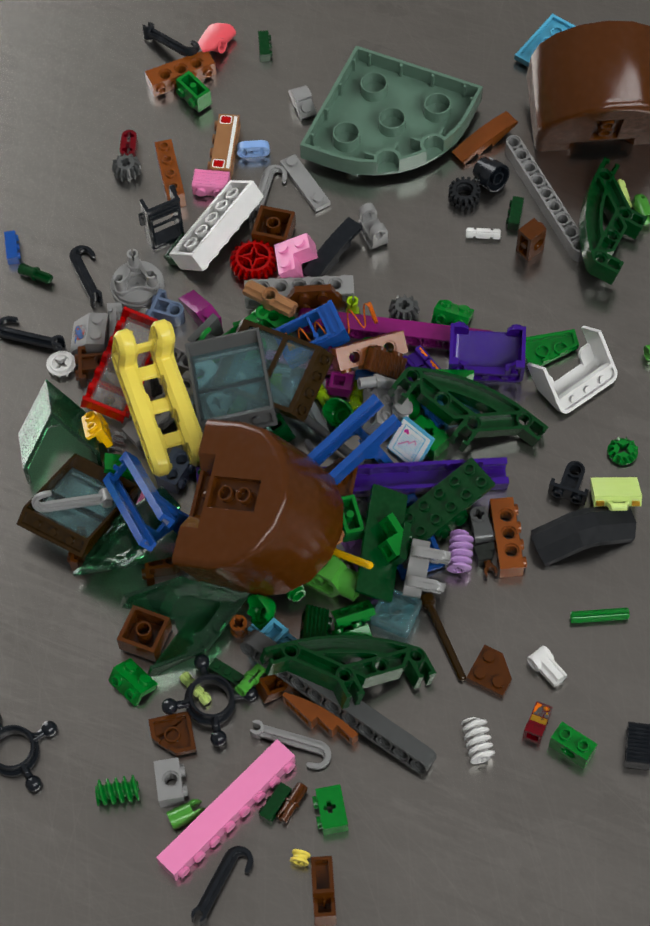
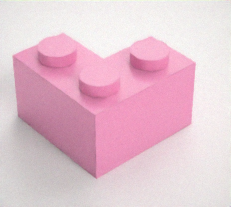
M307 233L274 245L278 273L281 278H302L301 264L318 258L316 245Z

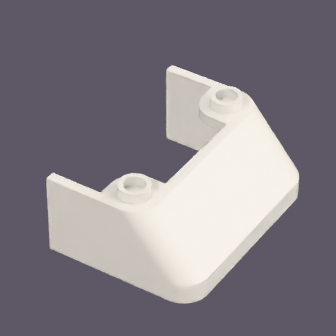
M587 326L581 327L587 344L579 350L581 364L555 382L545 367L530 362L526 364L537 390L557 411L564 414L570 413L616 380L618 372L601 330Z

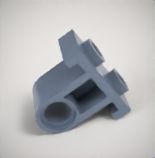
M159 289L157 294L153 296L151 307L146 310L145 315L158 320L165 319L171 322L173 327L181 326L185 322L183 305L177 301L167 299L166 290Z

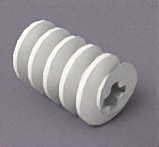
M471 717L461 722L471 764L484 763L491 756L495 755L494 750H488L493 747V743H486V741L491 739V735H484V733L489 731L488 727H482L487 724L486 719Z

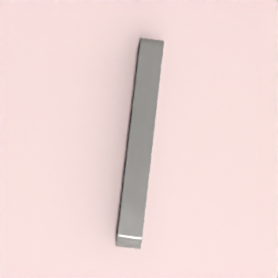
M510 135L506 139L505 155L571 259L577 262L583 261L579 228L521 138L517 135Z

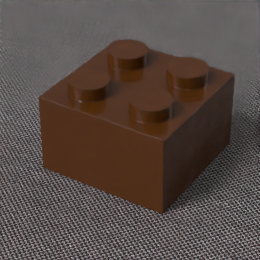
M261 205L251 232L252 242H254V239L257 242L262 240L264 244L269 242L270 247H274L275 244L291 239L296 226L295 212Z
M133 605L117 637L119 649L157 662L172 629L170 617Z

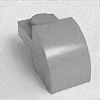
M306 85L288 91L300 121L317 115L311 99L312 94Z

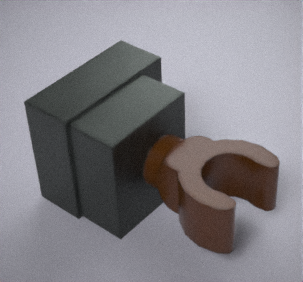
M493 542L474 546L473 556L477 567L484 566V577L486 579L488 578L487 571L492 570L495 576L498 574L497 567L492 563L495 552Z

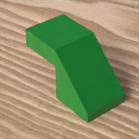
M394 513L387 515L378 522L388 539L378 545L388 563L400 555L404 530Z

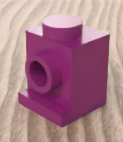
M332 371L330 378L326 379L325 389H328V395L347 397L348 400H351L354 374H341V372Z

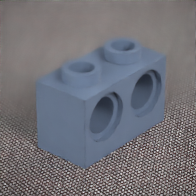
M173 447L168 455L173 466L171 472L165 476H155L158 486L178 494L180 489L185 487L189 474H192L196 467L189 464L190 461L184 450Z

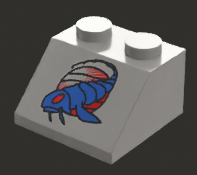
M88 313L74 322L70 348L71 354H78V347L85 346L87 354L101 353L106 350L109 341L108 313Z

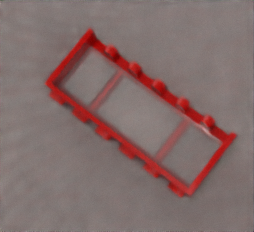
M126 306L123 307L120 320L117 321L114 333L110 336L108 346L102 354L99 366L95 369L92 381L89 382L85 396L83 395L80 407H86L116 419L122 424L125 417L129 419L131 414L112 362L113 336L117 331L127 328L133 331L136 344L148 342L150 327L158 319ZM150 351L138 354V368L153 364Z

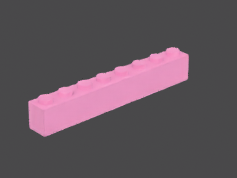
M276 739L156 857L158 864L175 881L179 878H184L189 873L190 867L195 862L199 863L205 857V852L210 847L214 848L220 842V837L225 832L229 833L235 827V822L240 817L244 818L250 812V807L255 802L259 803L266 795L265 792L270 787L274 788L285 773L288 774L293 770L296 763L295 755Z

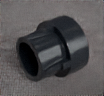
M487 157L479 159L473 168L474 179L490 192H497L502 189L507 183L510 174L509 168L497 159L494 160Z

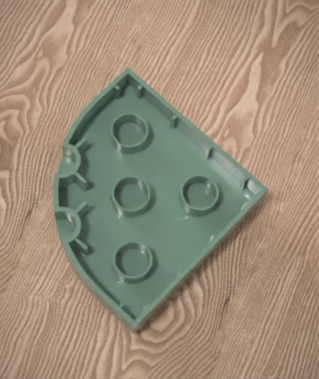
M355 46L300 144L301 158L353 176L388 175L418 168L440 157L462 137L482 101L483 86Z

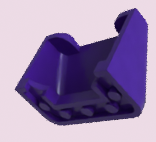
M464 322L451 323L448 369L474 370L473 381L517 383L523 380L526 326L514 324L507 329V332L471 331Z

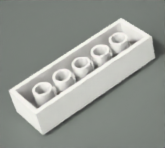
M230 180L172 249L169 255L181 270L204 271L208 268L209 263L219 254L222 247L229 242L231 236L239 230L240 225L249 218L250 213L259 205L264 197L254 181Z

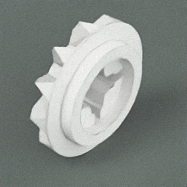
M57 351L51 354L46 363L48 372L52 376L56 375L59 378L64 375L68 377V374L74 372L76 367L75 357L67 351ZM64 362L66 367L61 366L59 368L58 363L62 364Z

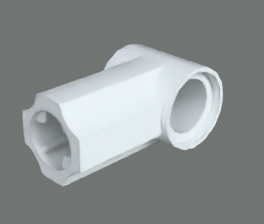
M541 646L527 657L531 668L536 672H540L553 687L560 685L567 678V674L554 661L553 654L546 646Z

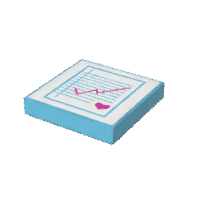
M406 416L402 419V425L394 433L387 448L404 462H421L427 455L435 438Z

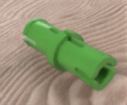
M257 663L251 670H248L244 674L242 681L235 687L237 694L244 697L253 685L259 683V679L265 673L266 668Z

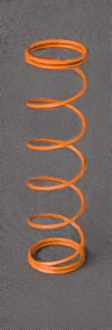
M370 301L364 303L363 305L364 326L360 323V321L353 313V311H351L350 309L347 310L348 334L350 333L348 316L349 311L353 314V316L358 321L360 326L365 329V305H367L369 308L374 324H378L375 311ZM315 321V323H314V329H315V331H316V323H317V324L320 326V328L322 329V331L324 332V334H327V333L325 332V330L322 328V326H321L317 321ZM299 327V328H298V338L300 339V334H299V329H300V330L304 333V335L306 336V338L309 340V342H311V340L309 339V337L307 336V334L304 332V330ZM287 343L290 352L296 349L293 344Z

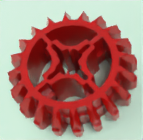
M248 239L247 243L241 241L240 246H235V250L232 251L229 259L231 263L230 269L239 281L242 279H268L277 270L275 249L270 247L269 242L264 244L262 240L257 242L254 239V242H250Z

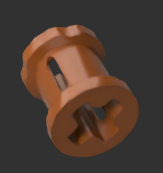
M240 614L234 615L229 622L231 634L236 639H243L248 635L247 619Z

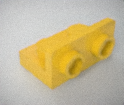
M89 411L81 417L87 440L96 437L98 442H103L106 448L113 446L109 424L101 413Z

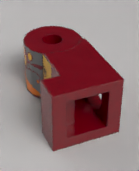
M539 701L536 702L529 721L525 726L523 738L538 744L541 743L552 712V706Z

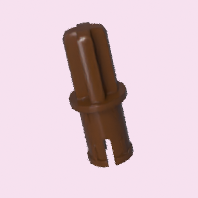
M298 782L288 798H285V803L278 814H276L275 817L283 821V823L287 824L295 809L299 808L298 804L308 790L303 783Z

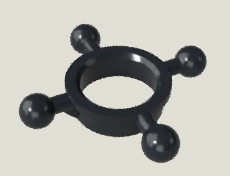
M200 654L194 659V666L200 671V677L188 686L184 700L176 701L168 698L163 701L161 707L162 711L168 715L174 714L177 709L185 708L193 720L203 725L212 726L213 732L210 736V741L214 746L220 747L227 740V736L221 730L220 724L232 715L236 700L244 699L252 702L257 698L258 691L253 686L244 697L240 696L232 689V686L226 679L218 675L208 674L207 668L210 665V660L206 655ZM203 684L220 686L227 694V707L217 714L203 713L193 702L192 695L196 688Z
M0 714V740L7 735L20 734L25 736L31 745L29 755L23 762L13 766L0 763V774L7 777L23 775L26 779V789L30 792H36L41 788L42 781L38 776L33 775L30 770L39 758L40 747L38 740L45 736H54L57 733L58 727L53 721L44 722L41 729L33 733L19 725L3 727Z

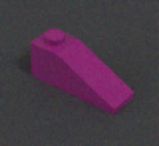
M195 290L178 298L198 327L212 313L219 318L222 326L221 316Z

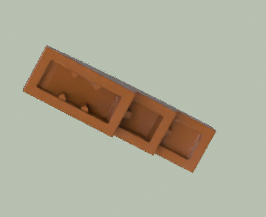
M505 111L465 139L452 151L453 155L465 165L476 154L478 156L482 154L490 145L495 146L518 124V121Z
M287 692L282 694L283 703L311 729L318 724L331 737L338 732L352 746L358 741V733L325 708Z

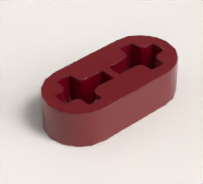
M126 130L122 133L120 142L121 156L124 153L126 155L132 153L133 157L136 156L138 141L135 131Z

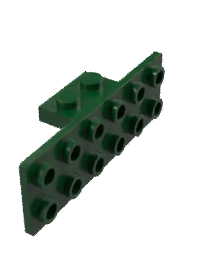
M473 458L467 460L406 509L404 522L412 524V538L409 542V550L411 549L413 538L426 541L433 535L438 541L442 538H447L453 529L457 526H462L469 517L466 509L495 487V482Z
M378 484L371 486L360 558L371 561L374 566L372 569H367L358 565L355 592L390 603L393 598L397 566L406 561L410 554L408 546L412 538V524L404 522L408 496ZM394 513L404 530L400 555L388 563L378 548L379 544L388 539L378 522L387 515Z

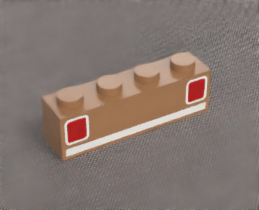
M219 114L218 121H215L214 126L216 134L212 136L214 147L210 148V158L212 159L211 162L208 161L207 170L230 172V180L233 177L241 128L240 115Z

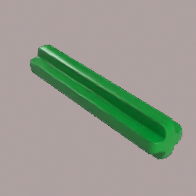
M627 607L570 612L571 623L627 620L630 617Z

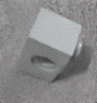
M179 757L154 761L160 808L184 804L185 797L188 796L187 783L183 784L182 777L186 776L184 764H180ZM170 779L177 780L174 785L166 784Z

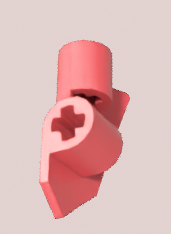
M211 24L198 41L199 47L202 52L224 53L227 43L236 35V31L230 24Z

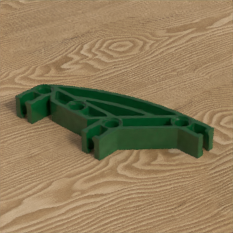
M604 157L584 196L580 213L579 235L586 270L591 275L612 285L624 264L623 261L612 256L623 234L636 240L648 217L631 209L614 177L620 165L616 163L612 171L605 169V166L609 164L610 160ZM603 211L609 221L605 231L603 230Z
M408 367L387 392L390 397H393L398 386L407 391L406 394L402 392L400 394L401 398L398 400V403L402 405L409 395L415 391L416 400L446 424L458 425L447 441L453 445L456 442L455 439L458 437V433L467 437V440L461 442L462 445L459 447L461 452L467 448L474 438L518 435L533 447L548 429V426L533 414L498 391L471 379L444 371ZM407 377H411L413 382L409 381ZM437 400L442 401L444 405H440ZM465 405H467V406H469V407H472V408H474V409H476V410H478V411H480V412H482V413H477V414H475L472 410H470V409H469L468 407H466ZM468 424H471L474 429L469 428Z
M325 635L297 639L263 648L259 659L262 665L269 661L265 671L267 676L288 671L333 691L341 709L350 706L351 698L354 699V705H359L365 695L364 688L399 679L403 671L413 689L421 686L423 678L425 685H430L436 675V671L428 656L420 647L370 636Z

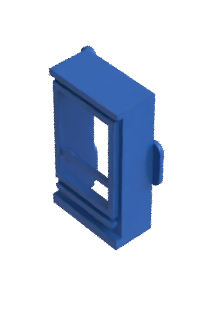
M332 300L274 329L290 334L298 330L299 327L304 328L310 325L313 337L316 338L310 343L321 346L324 349L330 346L332 348L341 346L350 341V336ZM320 318L327 331V334L319 337L312 323ZM276 339L278 345H280L282 340ZM287 344L282 352L284 359L291 369L307 363L308 357L314 353L301 347L290 352Z

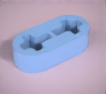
M265 140L242 141L237 144V155L242 158L264 157L270 153V145Z

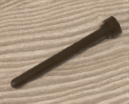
M426 593L420 599L418 598L421 607L428 611L459 681H465L466 675L435 609L436 599L433 593Z

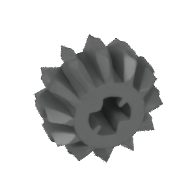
M124 153L123 156L117 155V159L113 160L112 172L116 179H120L121 182L127 180L129 183L131 179L136 181V176H140L142 167L137 156L133 157L132 153L129 155Z
M404 294L401 298L397 295L396 300L392 299L389 306L390 318L416 321L420 313L417 300H414L413 296L407 298Z

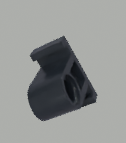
M579 461L569 462L560 484L555 483V479L551 478L548 494L556 498L570 500L575 504L585 505L589 489L585 488V491L580 490L585 474L584 465Z

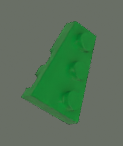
M575 329L526 337V364L530 362L544 366L578 349L579 342Z

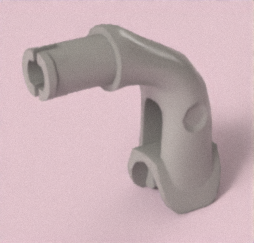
M373 374V376L358 378L357 386L359 389L375 387L376 389L386 388L389 391L396 380L380 374ZM401 386L397 387L394 392L395 395L391 397L393 403L391 407L392 414L399 420L406 416L409 417V414L413 412V404L409 401V398L402 405L398 403V400L401 398L400 394L402 392L406 394V390Z

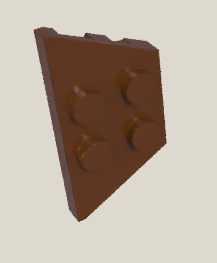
M331 284L294 286L290 291L291 293L286 296L298 303L296 313L301 308L316 309L328 303L327 301L332 300L337 310H346L347 301L342 300V295L335 291Z

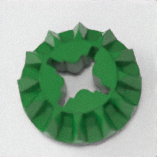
M618 437L615 440H611L607 453L609 458L616 464L628 465L636 460L638 446L634 444V440L631 441L627 437ZM627 447L626 452L619 453L620 448Z

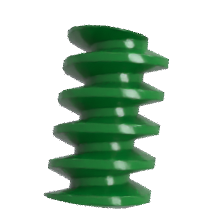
M131 775L129 782L125 776H123L121 783H119L117 777H114L113 784L110 783L108 778H106L105 785H102L100 779L97 780V785L95 786L97 806L100 805L101 800L104 806L108 805L109 799L114 805L117 802V798H119L121 803L125 802L126 797L129 802H133L134 796L140 801L139 784L134 775Z

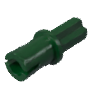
M21 263L18 267L19 274L28 276L33 281L39 280L51 284L53 280V275L41 271L39 267H31L25 263Z

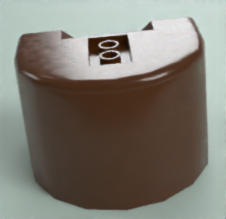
M602 21L583 24L558 32L538 45L530 58L526 75L533 142L537 151L568 150L575 142L624 139L632 145L650 144V26L634 21Z
M207 420L198 452L200 474L189 517L179 528L172 556L173 565L189 574L188 579L200 581L214 591L245 595L258 594L266 596L286 594L311 581L332 558L343 532L344 503L334 478L311 457L267 429L246 422Z

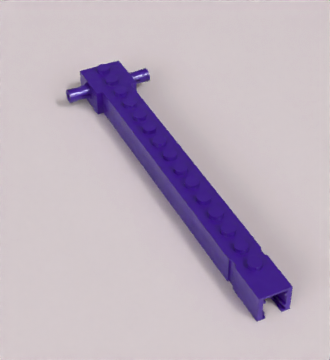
M507 457L474 459L495 482V487L491 490H506L508 488L509 477H506L505 469ZM460 459L359 465L353 494L355 497H369L373 484H378L405 495L412 493L426 494L466 461ZM200 467L196 468L197 482L199 478L198 471Z

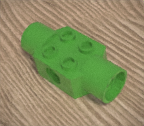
M332 555L328 563L311 581L305 583L330 597L342 595L351 601H355L360 593L355 592L357 572L346 567L344 562L335 555Z

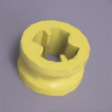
M293 849V857L290 858V862L299 866H308L309 862L307 859L310 858L311 854L304 850Z

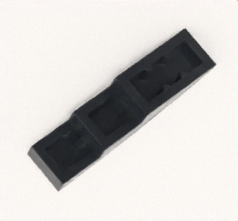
M348 216L317 251L318 258L308 263L303 270V275L310 277L324 276L339 262V256L351 246V240L362 231V225Z

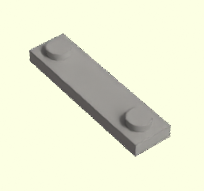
M296 154L280 161V165L286 169L287 175L315 213L331 205V201Z

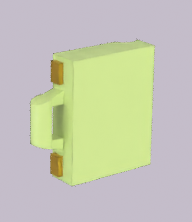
M637 477L590 478L594 507H608L610 511H627L629 506H641L642 493Z

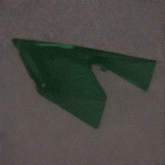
M47 379L18 433L23 471L28 484L32 483L29 466L48 428L61 425L96 454L98 464L103 466L96 437L87 440L85 437L81 417L87 412Z
M163 486L157 489L164 499L180 510L181 505ZM144 498L135 506L145 524L157 530L163 520H158L146 498ZM119 515L111 523L113 527L108 534H103L84 558L85 561L82 567L76 568L73 575L79 576L123 569L172 557L178 534L172 530L157 540V545L152 551H149L138 545L123 516Z
M179 576L123 595L122 608L131 610L132 606L136 605L170 617L171 620H174L178 630L176 636L155 664L150 666L147 674L151 677L209 651L251 593H242L231 590V588L203 581L198 582Z

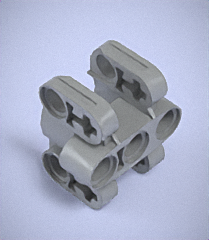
M413 538L402 595L420 599L422 592H432L438 595L444 593L446 583L428 579L427 572L429 563L448 565L451 561V552L430 548L431 541Z

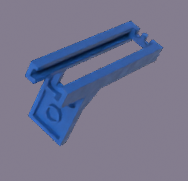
M375 394L368 398L308 454L309 457L321 465L351 436L358 435L360 437L358 440L360 445L329 473L334 478L336 485L365 459L374 458L379 464L394 463L380 445L402 425L399 419L392 414L370 436L362 429V426L384 406Z
M125 451L119 458V461L122 463L120 467L115 464L113 469L116 472L114 474L109 472L102 481L138 545L152 551L158 544L173 553L180 525L189 515L164 499L157 491L139 459ZM127 468L158 520H163L157 530L145 524L119 479Z

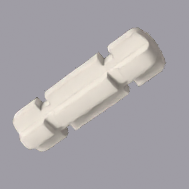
M467 227L466 237L473 238L475 236L479 239H490V237H493V239H500L501 230Z

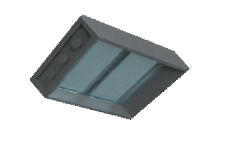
M259 327L185 344L196 414L202 433L209 419L246 422L261 428L278 425Z

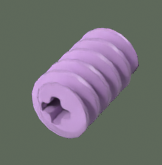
M456 529L450 532L448 551L451 552V561L447 565V571L451 573H464L472 569L470 566L472 559L470 557L473 556L471 550L474 545L471 543L474 542V538L465 530Z

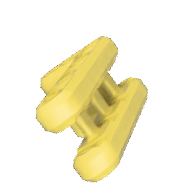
M165 319L154 321L151 325L148 342L136 344L133 331L127 328L117 331L113 336L111 354L113 366L152 474L158 477L168 475L171 472L173 466L170 463L167 449L182 445L190 465L200 466L198 452L203 436L174 357V329L171 322ZM150 351L153 364L138 368V354ZM158 378L159 384L163 387L165 397L150 401L148 394L145 392L143 381ZM170 411L171 417L174 418L177 431L162 434L155 420V415Z

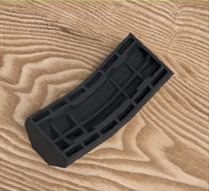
M608 507L584 508L567 513L531 530V537L537 552L547 567L587 548L598 545L631 543L635 539L636 520L630 508L627 511H610Z

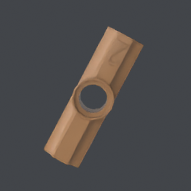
M250 280L247 281L243 289V295L263 304V307L268 311L275 310L290 318L294 316L298 308L297 302L279 294L274 287H265Z

